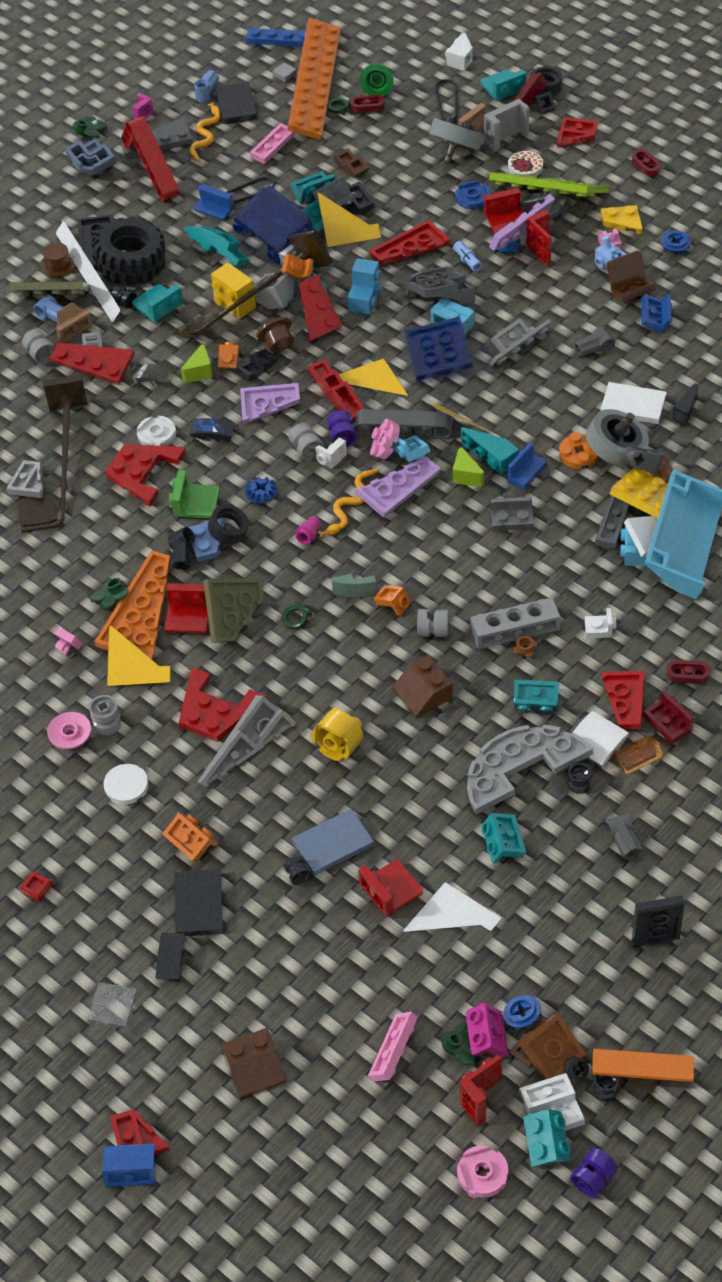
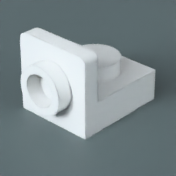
M341 438L330 444L328 449L320 445L315 447L317 461L331 469L347 455L346 441Z
M606 608V615L584 617L586 638L612 637V629H616V616H612L611 608Z

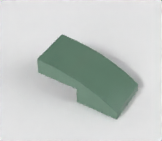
M352 574L331 578L334 595L344 597L377 595L374 575L355 580Z

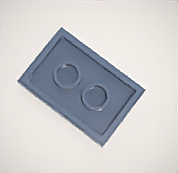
M352 808L292 838V843L299 854L305 858L307 866L311 869L314 876L374 846L373 839Z

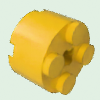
M334 707L313 729L311 733L312 741L314 744L316 742L321 747L319 751L326 757L335 761H340L342 758L347 759L363 739L362 722L357 717H351L339 708Z

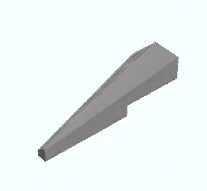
M256 695L197 783L203 787L209 786L208 784L218 777H222L228 770L255 754L265 744L278 738L288 728L295 726L296 722L283 710H278L264 696Z

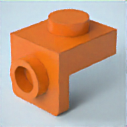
M225 342V345L219 344V369H236V366H238L241 349L236 343Z

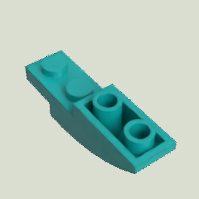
M192 226L184 228L189 237L200 243L205 251H217L218 254L225 256L229 263L235 267L248 265L250 259L238 250L241 243L231 235L211 227Z

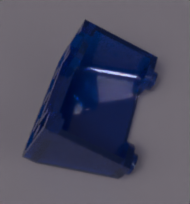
M265 185L260 188L234 218L233 229L241 235L246 234L247 230L267 245L268 257L281 265L279 253L291 245L289 237L293 234L311 231L312 223L306 212L270 185Z

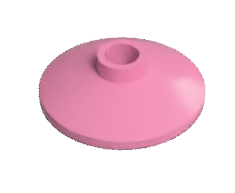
M66 712L56 716L50 722L47 729L50 742L61 749L79 747L88 740L91 734L90 721L86 716L77 712Z

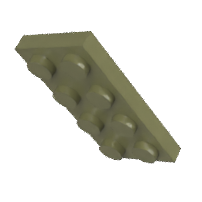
M10 282L9 290L19 296H30V292L37 296H45L48 292L59 296L66 295V292H70L73 295H85V292H90V284L85 282Z

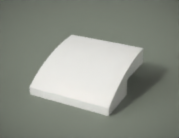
M591 711L572 732L583 738L593 748L594 754L587 758L602 768L614 751L618 752L629 736L627 731L594 711Z
M566 1073L519 1088L528 1115L546 1109L562 1112L565 1119V1131L585 1125L584 1116L575 1099V1091Z

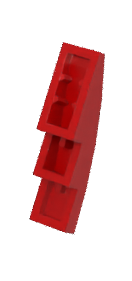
M325 359L308 366V371L315 382L338 410L348 411L352 418L355 419L357 412L365 409L348 382H343L337 371L332 370Z

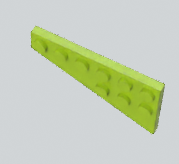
M490 172L489 180H495V184L506 185V182H509L513 187H522L523 184L528 185L527 189L538 190V187H544L543 191L558 189L561 194H576V196L583 197L595 196V193H609L610 185L577 183L576 181L551 178L537 179L538 177L534 176L521 177L518 174Z

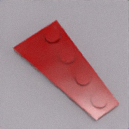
M427 220L369 250V254L374 261H378L379 265L382 266L450 245V238L432 222Z
M57 343L49 359L52 363L120 385L135 352L130 349Z

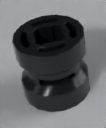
M119 284L113 289L111 296L117 304L121 303L123 307L130 309L133 307L132 301L137 298V293L127 290L125 286Z
M584 763L573 764L569 768L568 787L573 793H586L590 788L591 769Z
M595 1075L593 1092L596 1098L604 1102L613 1100L618 1093L619 1076Z

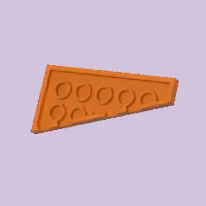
M151 550L129 585L127 596L119 601L94 641L96 647L109 651V626L111 625L153 661L171 563L169 555Z

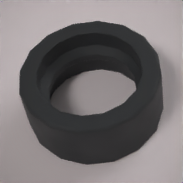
M543 66L534 69L530 73L531 77L533 73L537 74L539 72L546 80L553 81L547 84L541 94L551 91L552 96L561 91L562 74L558 69L551 66Z
M224 504L214 509L208 522V531L218 542L233 545L243 539L247 532L249 521L246 514L240 508ZM228 518L233 520L238 525L239 531L234 532L224 529L220 526L217 519Z

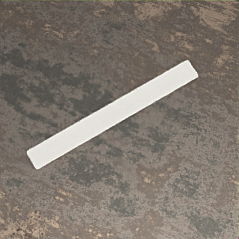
M63 221L56 235L61 243L67 246L73 262L85 281L90 284L92 292L111 322H113L119 314L120 308Z

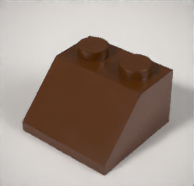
M429 654L411 663L393 685V690L415 718L453 699L452 682Z
M268 1027L221 1044L223 1056L239 1099L286 1082Z

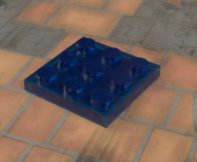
M460 317L405 330L416 381L473 367Z

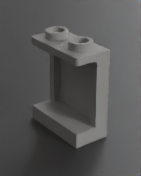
M517 99L484 115V143L494 152L500 150V141L518 132L522 133L525 137L529 135L530 109L528 105Z

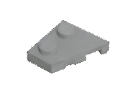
M23 460L6 488L8 494L42 498L43 467L41 463Z

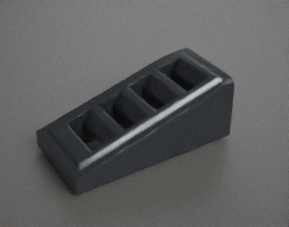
M554 189L525 196L519 203V206L528 214L538 202L540 204L544 203L547 195L551 194L556 199L560 191Z
M693 384L673 408V421L683 426L687 424L697 400L698 384Z

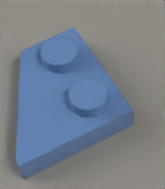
M218 519L217 521L220 526L225 528V519ZM208 522L189 527L195 535V542L191 545L197 562L217 558L221 542H218L211 536L208 531Z

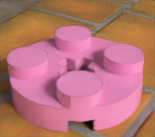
M385 419L379 428L376 427L373 430L372 438L374 440L370 455L383 460L391 455L394 450L391 446L393 442L397 443L400 433V427L396 422Z
M485 1145L468 1149L462 1155L457 1166L459 1184L473 1198H487L496 1195L506 1187L508 1164L505 1157L499 1151L491 1150L490 1147ZM483 1166L484 1170L489 1169L490 1172L487 1173V1176L483 1177L477 1175L479 1167Z

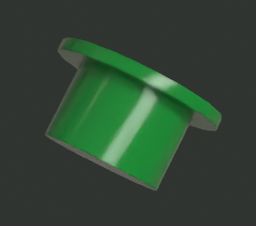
M384 64L368 65L360 75L361 88L367 95L386 96L393 87V75Z

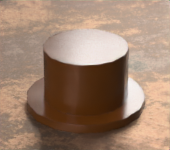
M51 243L43 249L44 258L41 260L40 268L44 275L51 278H61L71 274L76 268L65 244Z
M288 317L273 319L259 329L256 337L260 342H266L271 352L283 351L294 342V338L289 330L292 322Z

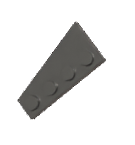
M184 117L151 130L161 151L193 144V138ZM123 142L121 143L125 159L139 156L136 147L127 150Z

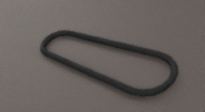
M441 79L435 84L441 118L443 120L446 119L443 116L437 85L446 81L454 84L455 116L451 119L455 120L458 116L457 85L453 80Z
M259 177L226 192H233L235 190H238L242 187H245L249 184H252L263 179L270 180L272 182L271 188L240 199L233 200L234 203L271 191L275 187V182L273 179L269 177Z

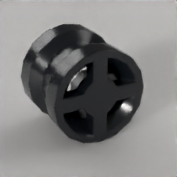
M295 856L284 865L286 873L290 874L289 879L293 885L305 883L312 876V871L309 867H306L307 862L303 856Z

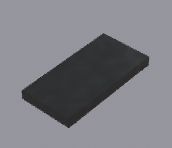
M113 214L77 219L80 247L95 270H98L95 261L94 244L96 234L103 225H108V222L114 219Z

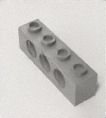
M553 598L540 599L535 602L519 604L514 607L471 617V632L478 650L516 641L522 636L532 637L560 630V614Z

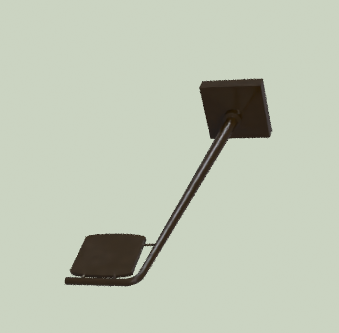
M317 230L297 233L289 237L298 255L296 257L302 260L312 259L313 269L329 266L333 263ZM282 268L222 313L201 315L182 329V332L176 333V336L195 334L207 329L284 275V273H281Z
M82 374L43 380L49 411L63 409L61 498L54 499V495L47 494L43 495L42 498L27 497L18 500L20 524L22 526H29L21 528V532L56 527L64 521L70 408L88 404ZM61 499V518L58 522L49 524V522L57 519L54 500Z

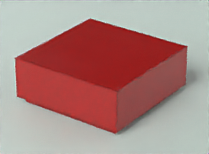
M32 871L19 889L21 893L40 902L53 884L50 879Z

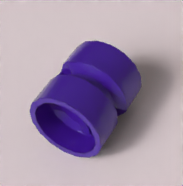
M344 410L331 413L328 416L327 424L332 443L341 438L346 441V447L353 445L357 440V434L352 415Z
M592 1148L584 1157L583 1165H578L571 1174L570 1180L580 1192L590 1198H597L605 1188V1182L611 1180L618 1167L609 1155L597 1148Z

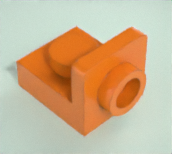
M287 254L284 257L281 273L299 281L309 278L313 272V260H302L294 255Z
M384 585L373 598L376 605L392 607L396 615L399 616L411 604V600L404 587Z

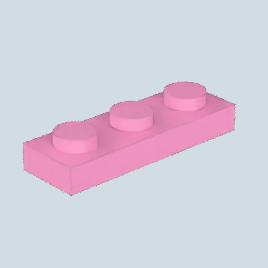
M280 123L250 152V157L265 164L295 135V132L287 130V126Z
M412 1012L395 1015L368 1075L374 1082L390 1080L394 1075L397 1063L405 1051V1045L409 1036L414 1031V1025L418 1018Z

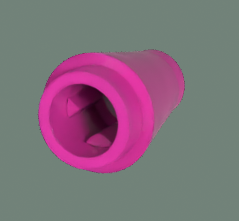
M311 516L296 529V539L298 542L307 545L314 541L321 524L319 518Z

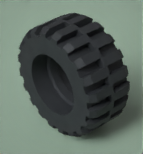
M121 217L116 221L114 219L109 221L108 225H103L96 234L94 244L97 268L106 278H111L113 282L117 283L119 281L125 285L127 283H132V285L138 282L145 283L148 279L155 278L156 274L158 275L164 267V235L150 221L146 222L143 218L134 219V217H128L124 219ZM135 249V250H139V251H135V252H124V251H122V250Z

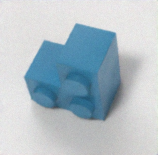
M356 259L352 269L353 285L347 297L348 311L370 315L372 308L376 307L377 296L382 292V284H380L382 272L379 270L378 261Z

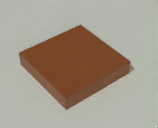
M558 1013L552 1015L518 1043L544 1080L563 1074L564 1063L569 1057L577 1056L582 1058L586 1055V1052Z

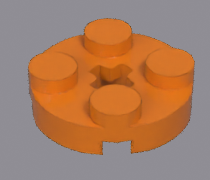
M578 432L571 433L559 446L561 461L573 469H582V466L586 465L591 467L599 458L589 446L586 435Z

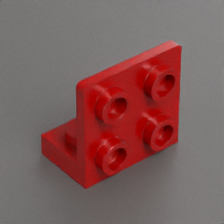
M519 188L484 195V214L494 235L509 223H515L519 216L523 214L519 206L521 199Z
M545 209L527 218L526 246L540 261H543L548 266L551 264L552 237L549 235L550 213Z
M167 583L166 592L169 604L164 627L165 632L207 633L209 620L204 585Z
M398 859L376 872H371L366 865L358 869L360 886L386 917L423 894V889Z
M499 1054L494 1058H487L477 1070L467 1072L460 1080V1105L478 1126L486 1121L487 1095L485 1092L502 1080V1057Z

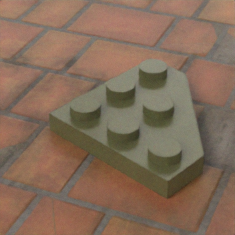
M261 578L206 579L203 581L211 643H230L236 639L238 632L246 625L256 607L264 600Z

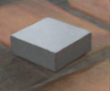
M286 63L273 70V76L284 82H287L297 74V69Z

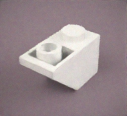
M462 33L456 38L445 53L447 66L463 71L472 63V46L466 33Z

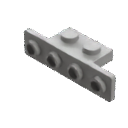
M519 318L493 336L491 342L500 353L492 359L489 365L491 367L495 364L501 365L508 359L507 356L509 354L515 355L522 349V345L528 346L535 340V336L539 335L541 337L549 330L547 327L551 323L550 319L530 331L521 318Z

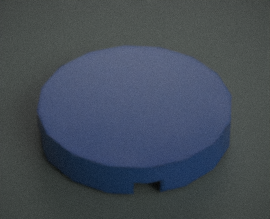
M469 181L461 184L459 189L455 191V199L457 204L465 209H480L484 207V195L491 194V191L484 183L481 185L477 181Z

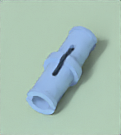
M462 241L454 244L453 249L459 254L461 261L467 263L472 271L478 272L482 268V263L475 257V253L468 249Z

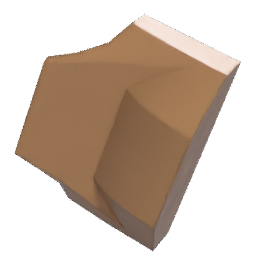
M480 103L460 118L458 125L462 126V123L475 127L474 130L479 133L484 129L486 105Z
M70 303L57 311L56 331L60 343H66L92 327L90 312L79 308L74 303Z

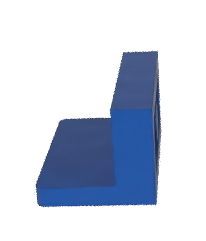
M201 184L198 188L200 200L194 206V211L225 221L235 207L232 194Z
M529 442L508 465V483L524 491L547 466V460L534 454V443Z
M154 1144L105 1146L102 1167L105 1187L156 1184Z

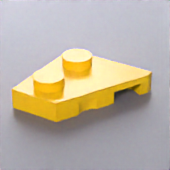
M637 205L601 208L600 214L603 226L617 228L622 231H626V228L636 230V234H642L643 228Z

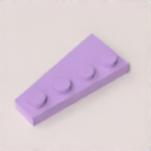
M551 194L547 195L544 203L540 204L538 202L528 214L524 212L515 223L511 222L494 235L489 247L493 251L504 248L509 242L516 241L521 235L527 234V218L545 209L549 211L555 198Z
M426 456L404 466V469L398 472L393 471L388 473L387 477L380 480L377 478L365 487L360 486L356 488L355 493L384 518L440 473L441 468Z

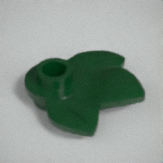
M93 116L83 117L81 120L73 123V129L76 134L100 138L98 131L107 128L106 123L96 120Z
M113 578L107 582L106 588L99 590L90 601L101 602L100 607L102 610L110 609L116 604L117 600H123L127 596L128 589L126 588V583L120 578Z
M462 1022L455 1027L454 1031H448L443 1035L441 1040L442 1047L446 1053L454 1055L459 1063L466 1066H475L476 1057L471 1054L467 1022Z

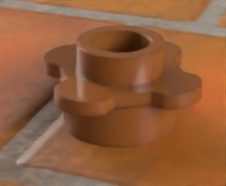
M529 636L519 637L513 652L530 658L534 655L533 650L537 647V642Z

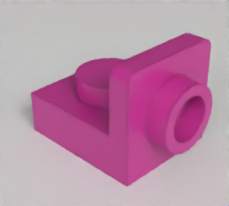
M139 93L137 95L138 103L132 107L134 119L142 116L146 119L154 113L153 102L151 98Z

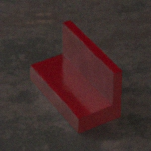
M533 73L514 97L513 101L520 99L530 108L535 101V96L541 94L548 82L541 73Z

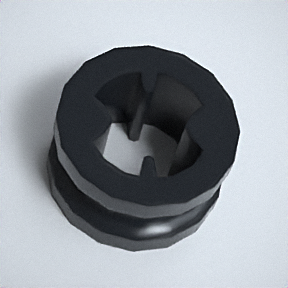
M571 1056L564 1063V1072L572 1079L582 1080L589 1072L588 1062L581 1057ZM573 1065H579V1071H573Z

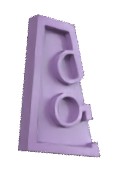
M298 383L240 388L243 425L300 404Z

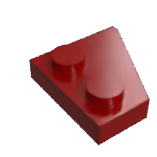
M564 117L557 140V147L560 148L595 140L598 121Z
M134 1109L110 1116L117 1146L154 1144L155 1155L170 1151L168 1143L165 1140L163 1141Z

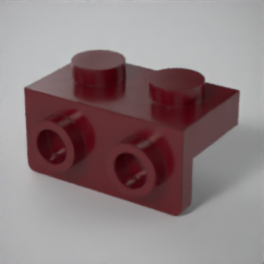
M666 691L661 693L660 701L643 711V717L671 744L679 741L693 730L694 718L691 712L685 710L678 703L677 699L674 696H670Z

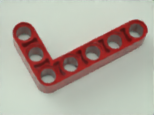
M142 116L126 122L121 136L122 142L127 150L136 147L161 201L164 202L179 196L180 192L177 183L145 117Z

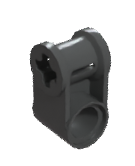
M629 446L623 451L622 457L626 463L631 464L636 469L658 474L664 454L650 449Z

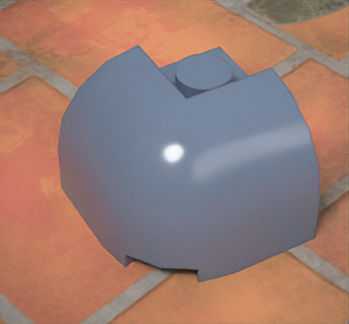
M96 138L85 145L78 140L65 148L68 158L84 175H97L115 164L113 153L105 143L101 145Z

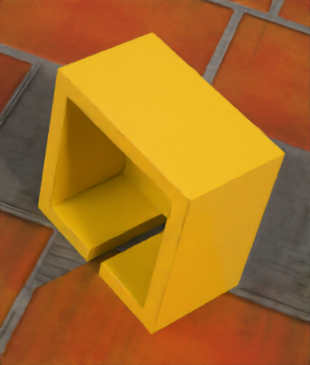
M228 262L211 273L213 299L217 305L225 309L254 289L253 280ZM255 295L229 313L241 319L256 308Z

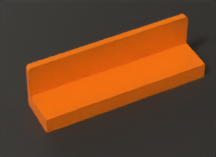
M593 1049L592 1073L605 1076L693 1082L694 1056Z

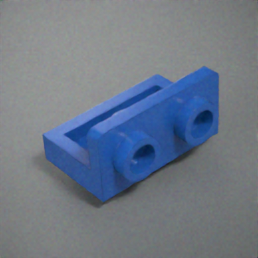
M647 294L642 297V326L660 333L670 326L673 319L671 316L672 303L670 294H666L662 300Z

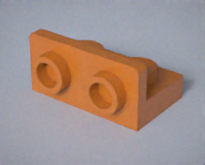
M178 813L162 834L192 861L197 862L210 844L216 847L218 842L213 839L214 834L206 827L201 829L197 825L199 821L191 814L185 816Z

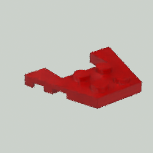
M124 444L105 471L106 477L121 488H126L132 492L135 498L142 499L144 504L150 507L158 496V489L143 483L159 460L178 465L186 453L185 448Z
M192 668L179 718V726L183 729L218 742L234 729L256 695L264 696L267 699L266 695L249 689L241 703L235 705L202 691L210 680V674Z

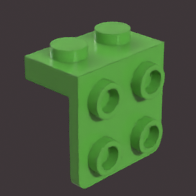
M178 470L177 477L173 478L172 482L173 493L169 495V505H172L174 516L210 518L217 506L220 492L219 487L215 485L188 484L186 470Z

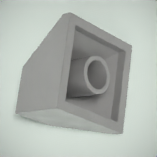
M274 273L265 274L254 284V288ZM286 274L282 275L256 293L255 301L268 309L278 308V310L287 307L288 302L293 298L294 278Z

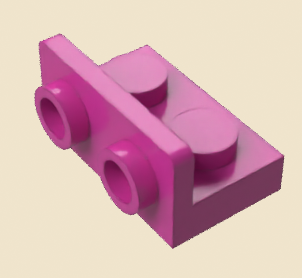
M485 1002L467 1010L466 1020L471 1054L478 1056L488 1052L494 1056L499 1054L502 1058L509 1056L502 1011Z

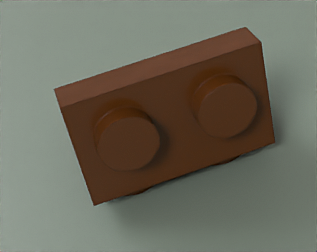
M635 251L607 262L612 297L627 303L631 302L635 297H643L645 294L649 295V292L656 290L655 283L646 279L641 252Z

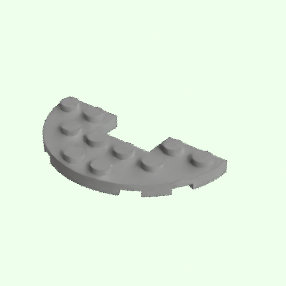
M529 725L499 734L480 749V754L475 761H472L469 767L467 791L475 814L515 795V789L507 777L542 759L546 761L554 774L593 755V748L577 734H570L562 731L560 727L551 725L529 728Z

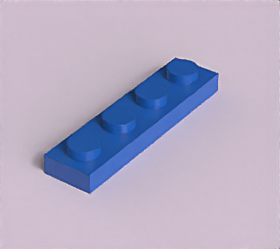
M248 28L246 44L303 47L306 31Z

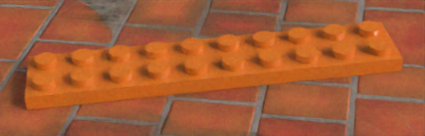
M309 17L287 130L317 140L321 139L341 27Z

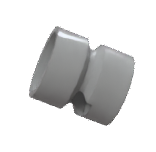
M32 329L22 339V346L38 364L50 362L49 358L55 346L41 330Z
M308 423L297 424L289 432L288 438L304 460L316 458V446L320 445L324 448L323 442Z
M418 609L417 636L430 637L431 634H434L435 637L448 638V610H436L432 613L430 609Z
M109 695L95 697L89 704L94 730L103 736L116 733L121 727V718L116 700Z

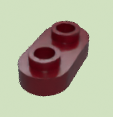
M381 95L355 96L350 100V108L356 113L378 112L385 107V99Z
M639 149L632 153V163L643 174L653 177L660 173V162L648 151Z
M673 660L667 665L666 676L670 681L676 683L703 684L709 680L711 669L707 663L702 661Z

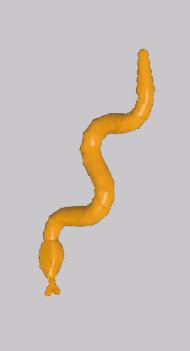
M213 102L208 104V106H211V112L215 117L199 121L196 127L198 133L207 137V139L197 141L190 147V154L197 162H200V159L195 150L211 145L214 141L213 133L203 127L215 124L221 118L220 110L217 106L213 105Z
M376 468L360 473L355 478L356 488L360 486L365 487L362 483L363 478L376 474L380 469ZM360 497L337 499L333 505V511L341 520V523L330 525L324 532L318 531L320 537L324 534H337L346 527L348 518L341 509L343 505H359L365 501Z

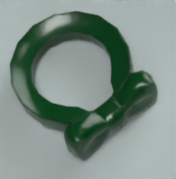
M343 98L332 99L328 102V110L332 113L345 115L346 111L350 108L351 99H348V101ZM342 102L345 106L333 108L332 104Z
M294 601V605L289 606L282 613V621L287 628L298 629L306 623L308 616H312V611L301 605L298 601ZM296 610L303 611L302 620L299 623L290 624L287 621L289 613Z

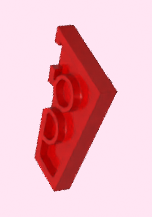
M318 275L299 283L302 305L305 310L308 342L342 327L343 325Z
M644 671L601 672V677L618 726L624 730L642 729Z

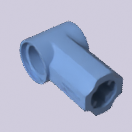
M209 70L202 79L194 83L195 97L198 102L204 103L211 99V92L219 81V75L215 71Z
M49 294L45 295L33 306L34 312L38 317L42 319L48 317L56 322L57 311L64 308Z

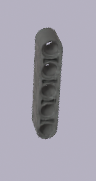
M361 409L356 415L355 430L359 435L372 436L373 430L376 427L379 428L385 419H389L399 425V437H412L415 435L418 438L444 439L451 435L453 418L444 412Z

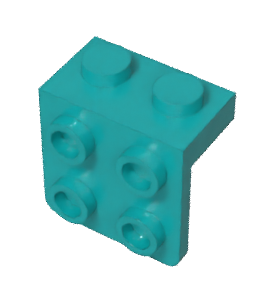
M523 69L512 73L510 70H504L481 79L480 84L496 101L517 94L526 83V72Z
M324 171L294 181L290 186L299 204L304 202L310 203L315 199L313 192L335 180L336 176L335 174L326 176Z
M158 284L134 299L132 304L153 322H157L183 305L181 287L175 284L166 289Z

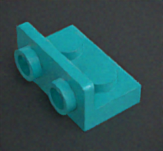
M491 813L482 824V834L485 837L487 851L490 854L492 863H498L502 856L523 858L527 852L515 815Z

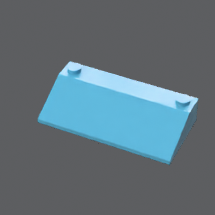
M672 470L644 563L676 592L697 599L706 582L702 581L722 509V489Z

